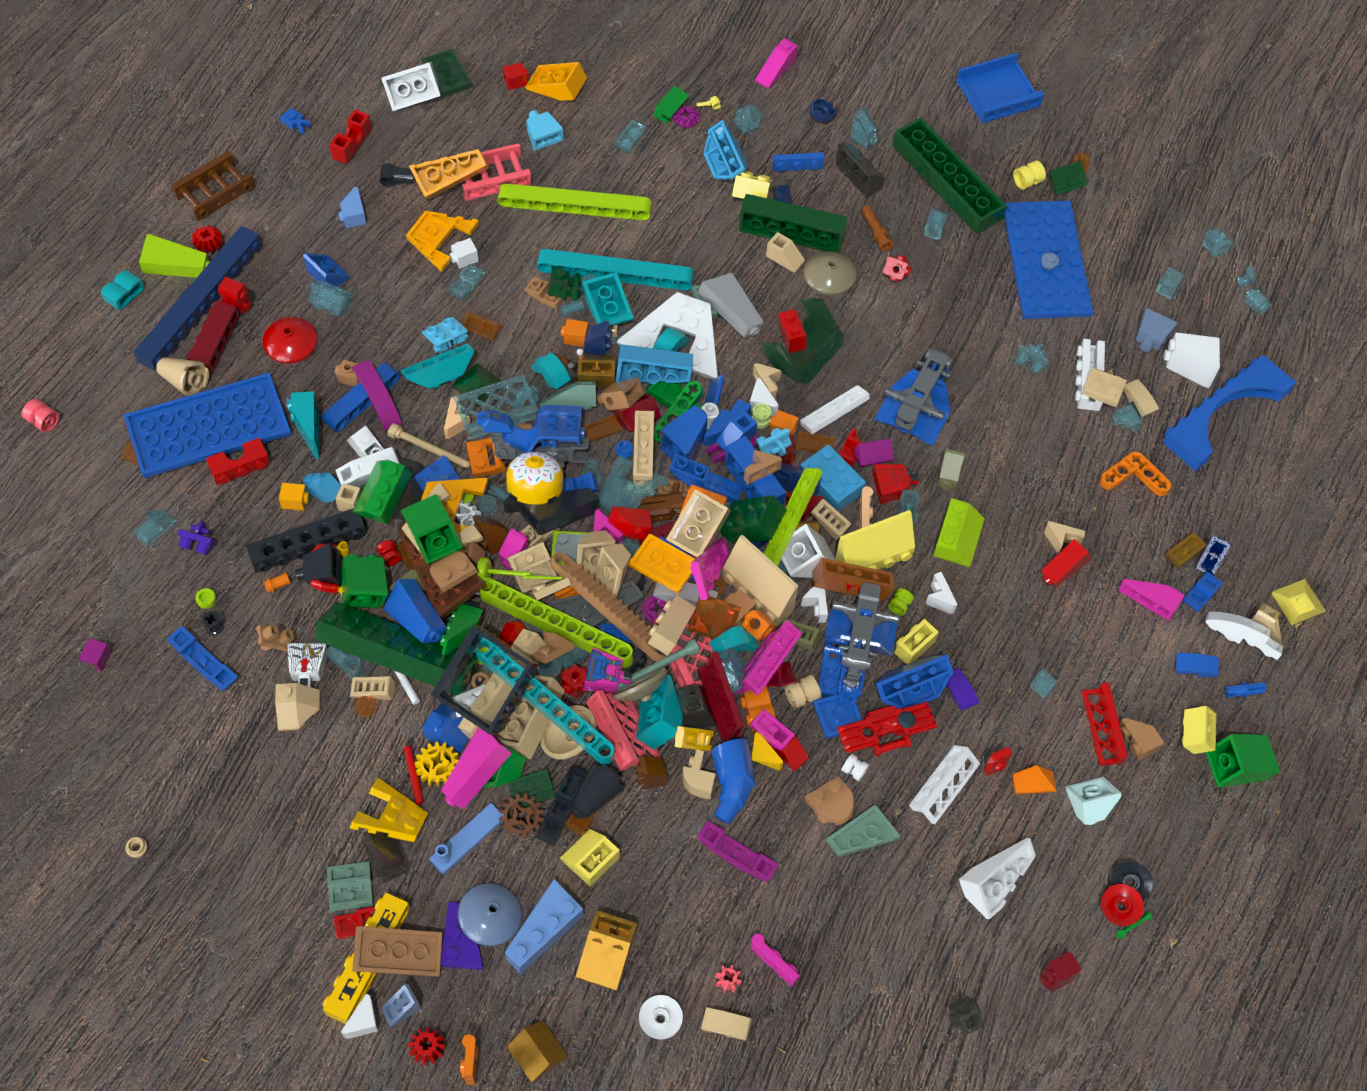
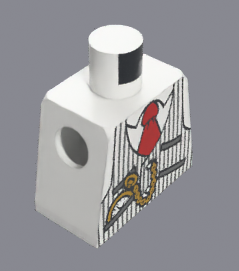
M288 643L289 671L292 680L299 681L298 684L310 687L311 681H320L329 654L326 644Z

